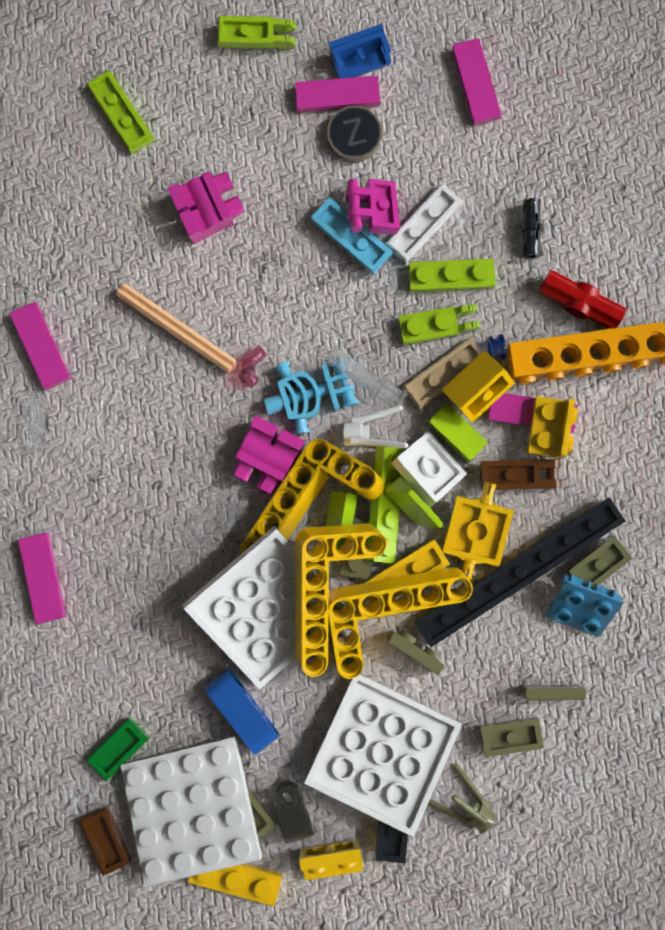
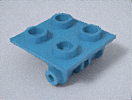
M573 574L569 576L564 575L560 586L563 587L544 617L600 637L622 607L624 601L621 600V595H618L616 590L607 589L597 583L591 589V581L587 580L584 584L583 579L575 577Z

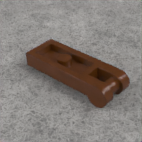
M560 459L481 461V491L483 490L484 481L496 484L495 490L562 488V480L558 479V469L561 468ZM540 469H546L547 479L540 480Z

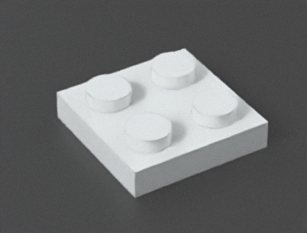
M430 431L391 462L429 507L434 505L467 474Z

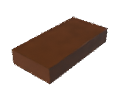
M109 805L79 820L102 876L131 863L132 859Z

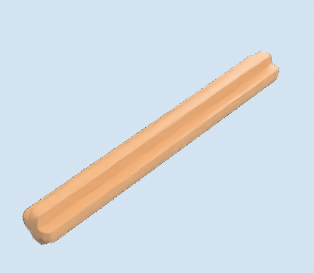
M122 284L119 287L116 295L122 301L226 373L233 371L237 364L233 357L129 285Z

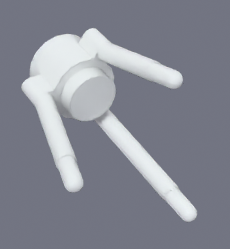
M399 405L368 415L352 417V423L344 424L345 446L407 448L408 444L406 442L370 439L369 426H363V422L402 411L403 407Z

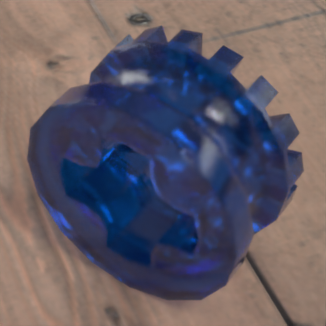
M498 334L497 338L487 337L488 354L495 360L498 357L502 360L507 358V349L504 348L506 344H503L505 343L503 334Z

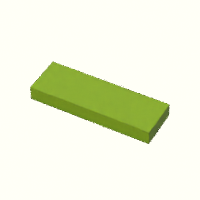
M110 70L86 83L91 94L131 155L155 141L153 135Z

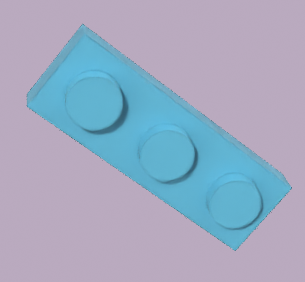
M330 197L311 216L312 223L373 275L377 273L393 254L392 250L363 225L360 232H352L350 223L347 221V212Z

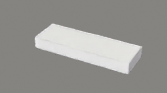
M441 183L400 227L397 235H393L385 245L401 261L407 264L462 205L463 201Z

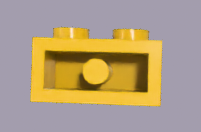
M484 350L453 378L442 391L471 422H474L510 389L515 382L507 371Z

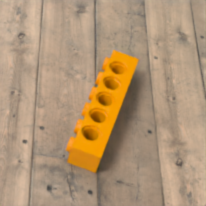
M665 321L509 343L505 348L509 375L513 381H519V385L535 383L536 378L547 377V381L564 379V374L575 373L576 377L592 375L593 370L603 369L604 373H613L620 371L622 366L631 365L632 369L649 367L650 362L660 361V365H665ZM647 340H651L656 344V352L648 349ZM618 344H623L628 348V356H624L619 352ZM590 348L599 350L601 354L600 360L591 357L589 353ZM561 352L571 354L573 358L572 364H567L562 360ZM535 355L542 357L545 361V367H536L533 364L532 357Z

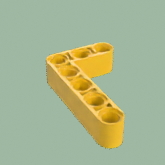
M320 438L310 441L243 541L240 553L242 554L268 532L275 523H278V531L288 541L329 477L366 499H376L383 493V479L371 467L331 443ZM326 451V455L318 460L319 454ZM349 464L348 470L345 473L340 474L341 468L344 465ZM310 475L309 481L302 484L303 478ZM373 478L372 484L367 488H363L365 480ZM294 499L293 505L286 509L287 503Z
M371 524L308 527L302 529L296 535L295 657L304 673L310 677L320 676L328 666L329 561L375 558L382 555L387 548V539ZM375 535L374 541L370 545L365 546L366 539ZM346 537L345 544L336 548L337 541L340 538ZM316 539V546L313 549L306 550L308 542ZM317 569L315 576L309 579L306 578L310 570ZM317 598L314 605L306 607L310 599ZM317 627L314 633L306 635L308 629ZM316 655L313 661L306 662L310 656Z
M447 568L331 590L328 598V623L333 655L339 674L346 679H353L358 677L363 671L364 664L357 621L466 601L473 592V586L465 573L458 568ZM462 580L459 588L451 589V585L455 581ZM426 586H434L429 594H421ZM405 591L402 598L392 599L395 592ZM368 596L376 597L372 604L365 605L362 603ZM337 602H347L346 607L343 609H333ZM341 630H351L350 634L346 637L337 636ZM345 658H355L350 664L342 663Z

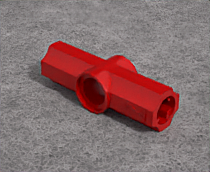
M551 269L538 291L539 294L565 306V311L572 316L580 319L588 318L607 329L617 328L627 310L622 305L600 295V291L595 286L586 282H575Z

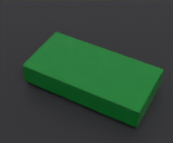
M129 717L86 761L107 781L150 737Z

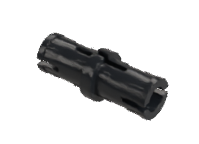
M538 198L523 200L521 233H523L524 239L523 257L527 259L541 257L540 238L541 232H543V224H541L540 218L541 200Z

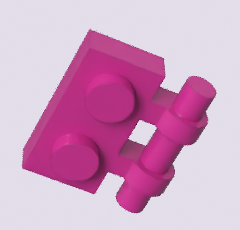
M349 179L347 181L348 188L345 190V198L349 203L347 221L350 223L351 231L355 233L362 230V222L369 223L370 233L397 235L400 230L396 183L393 181L368 179L365 187H359L357 179ZM360 201L367 202V208H360Z

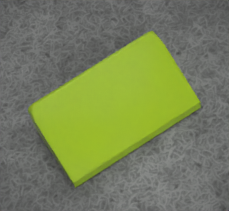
M448 403L427 423L467 463L488 443Z
M399 477L385 490L389 497L416 525L441 528L443 526V522L403 477Z
M331 491L325 526L353 524L358 495L349 492ZM346 537L340 538L335 547L343 546L346 542Z

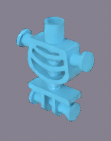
M346 359L330 363V367L334 368L336 374L334 377H330L327 364L321 365L326 383L319 386L306 372L300 371L292 374L289 369V361L275 367L274 371L279 372L282 380L278 381L281 394L264 399L268 415L286 410L289 421H295L296 430L293 431V435H305L310 433V429H307L306 420L313 419L319 414L321 396L330 395L335 412L340 410L337 396L342 395L344 400L343 408L359 404V400H355L353 394L355 386H348L347 380L352 377L351 373L346 371L344 365L347 363ZM299 380H306L312 388L305 390V387ZM341 382L342 388L334 390L333 384ZM290 383L295 384L300 392H294ZM313 398H316L315 408L311 412H308V400H313ZM304 402L303 412L298 414V404Z

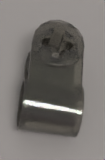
M291 780L282 781L275 789L274 803L285 844L313 836L314 830L298 784ZM288 792L292 796V801L287 802L286 798H283V793Z

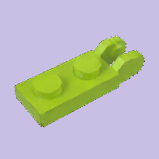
M218 16V48L273 49L275 47L279 50L293 49L295 47V38L274 35V31L278 33L294 32L296 23L291 19H274V17Z
M469 304L457 308L453 306L398 316L403 345L456 337L461 333L479 330L481 328L480 321H471L458 325L456 318L458 316L474 314L478 311L477 305Z

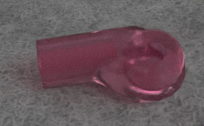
M257 345L244 356L239 364V380L249 388L255 386L259 380L258 376L255 375L256 365L268 356L260 345Z

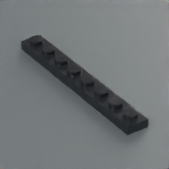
M607 497L472 584L473 592L466 601L438 606L416 620L414 624L431 648L626 521L611 498Z

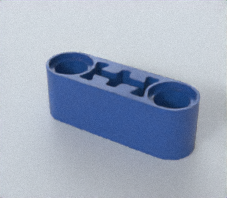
M229 668L204 686L208 696L253 754L257 755L280 737L273 723Z

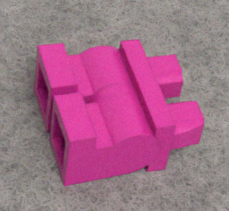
M208 171L203 173L202 176L195 177L180 186L177 183L167 187L186 231L194 244L216 234L225 227L233 226L232 219L245 212L238 195L225 201L221 197V194L234 189L227 171L214 176Z
M255 415L250 425L251 428L235 457L237 464L233 476L247 483L255 470L263 474L257 489L271 495L279 483L282 484L305 447V440L282 429L275 445H272L279 433L278 427Z

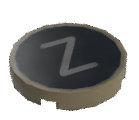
M359 105L344 107L338 110L329 121L327 127L328 144L332 152L336 156L344 158L345 161L362 162L371 158L379 148L382 141V125L377 115L368 108Z

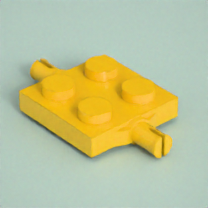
M485 481L481 498L470 499L456 495L442 548L443 553L455 555L464 561L462 571L469 580H472L475 564L487 563L500 566L514 513L513 509L498 506L492 501L496 484Z

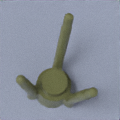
M454 764L453 768L479 802L473 801L468 805L456 795H452L451 799L465 810V816L432 799L429 800L428 805L462 822L471 830L475 827L481 833H485L494 823L496 814L489 809L491 803L482 796L458 764Z

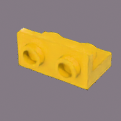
M541 396L535 397L526 454L563 459L567 457V453H571L574 444V437L570 436L571 426L575 425L578 417V408L574 407L575 399L569 398L565 401Z
M359 839L300 849L299 862L301 871L304 872L305 880L363 871Z

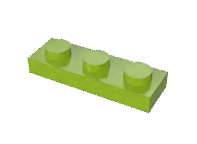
M494 258L409 262L408 265L410 293L495 288Z

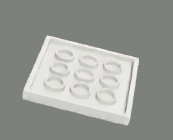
M275 526L182 604L183 609L259 690L296 658L295 549ZM310 570L306 578H312L316 573ZM317 598L310 599L306 607L314 605ZM337 602L333 606V609L336 610L344 608L341 602ZM317 627L308 629L306 635L314 633Z
M359 675L351 679L304 784L414 837L462 724Z
M236 736L121 765L145 887L258 861L262 858Z

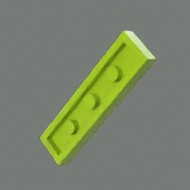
M376 447L374 471L383 479L384 491L378 498L371 500L369 524L377 528L386 537L387 548L379 557L366 558V561L395 564L400 507L389 497L385 490L399 477H403L391 464L405 451L403 448ZM375 535L368 537L367 545L374 541Z

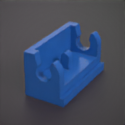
M382 23L329 42V57L338 79L358 77L391 65L389 55L391 49Z

